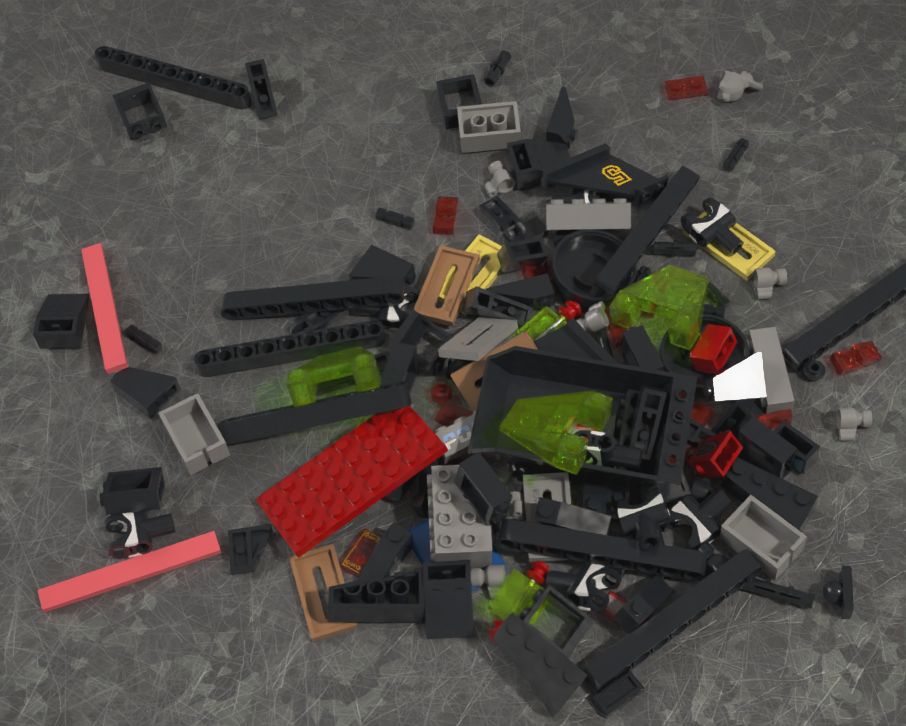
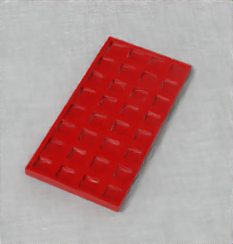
M411 406L377 413L255 500L299 558L448 452V449Z

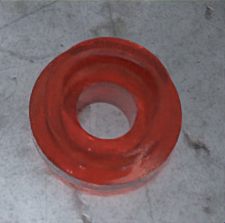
M444 382L436 383L431 389V398L436 403H446L452 398V389Z

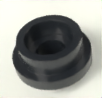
M817 360L808 361L803 367V374L809 381H819L825 375V366Z

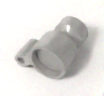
M495 161L490 164L489 172L493 179L484 186L489 197H494L499 192H510L516 185L511 172L506 170L502 161Z
M768 267L754 269V285L757 290L758 300L771 299L774 284L778 286L787 285V271L785 268L777 269L776 271H772Z
M600 301L589 307V312L585 314L584 319L576 320L588 333L589 330L596 332L609 325L608 317L604 311V303Z
M838 408L837 427L839 430V441H854L858 425L872 427L871 409L857 412L855 408Z
M516 491L510 492L512 499L505 519L526 522L525 509L522 506L524 504V495Z
M504 564L489 565L485 570L481 568L471 569L472 587L486 584L491 600L506 599V570Z

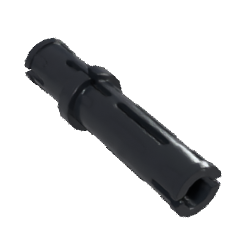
M754 578L741 588L742 590L783 600L785 604L790 605V603H794L812 609L815 594L796 590L794 586L786 587Z

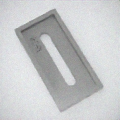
M478 317L438 349L439 357L479 361L518 329L517 320ZM490 328L489 331H486L484 334H482L479 338L472 342V344L467 345L479 334H481L484 330Z
M568 472L523 475L526 522L540 524L534 520L539 497L543 498V492L545 491L551 493L552 500L571 505ZM528 553L529 562L566 560Z

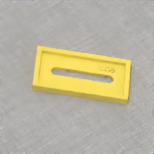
M704 211L697 218L704 219L708 218V216L706 215L707 213ZM736 223L730 230L744 242L741 250L747 254L749 253L751 259H745L738 253L730 256L715 241L701 248L748 281L754 275V269L762 268L775 256L776 251ZM684 230V235L695 242Z
M481 235L475 238L466 251L479 254V263L484 257H489L490 260L470 283L468 290L476 286L486 290L502 272L497 253L502 246ZM452 266L446 276L438 298L442 303L446 299L458 269L456 266ZM461 306V309H460L459 312L462 313V314H464V315H467V313L461 311V310H462V306Z

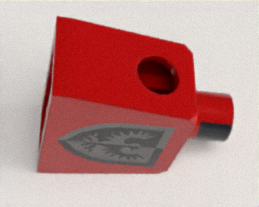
M727 431L701 441L694 453L688 456L687 463L701 478L724 477L743 449V446L731 431Z

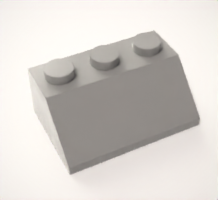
M517 101L457 107L462 153L507 149V143L521 140Z

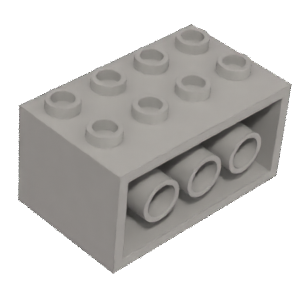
M459 465L431 466L432 474H427L431 562L470 560L471 568H487V566L492 565L491 524L487 526L469 503V500L465 498L454 483Z

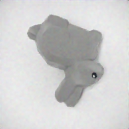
M725 70L724 78L719 85L720 90L717 98L724 102H734L742 97L744 89L761 91L763 85L755 82L752 75L746 71L738 74Z

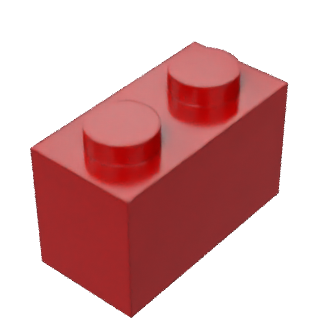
M707 325L689 356L696 371L712 374L721 372L737 344L731 327Z

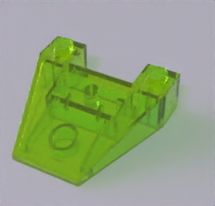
M669 265L618 292L609 306L612 323L626 328L633 327L643 310L672 319L668 326L670 343L690 350L700 334L709 278Z
M355 347L314 358L288 373L286 385L294 407L316 402L317 384L319 382L353 375L358 392L380 388L381 376L374 354L362 347Z
M594 391L517 399L499 426V430L552 466L577 475L586 458L588 439L573 435L572 432L577 424L602 432L610 419L613 398Z

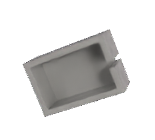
M198 393L158 412L164 428L190 475L208 467L207 463L210 461L214 464L230 456L224 438Z
M750 495L721 525L719 538L738 553L747 549L763 566L762 571L775 581L788 567L789 562L792 563L804 550L807 536Z

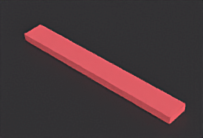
M98 243L83 248L81 251L104 366L107 374L128 368L105 254L102 244Z
M215 531L39 589L38 595L42 610L46 613L221 554Z

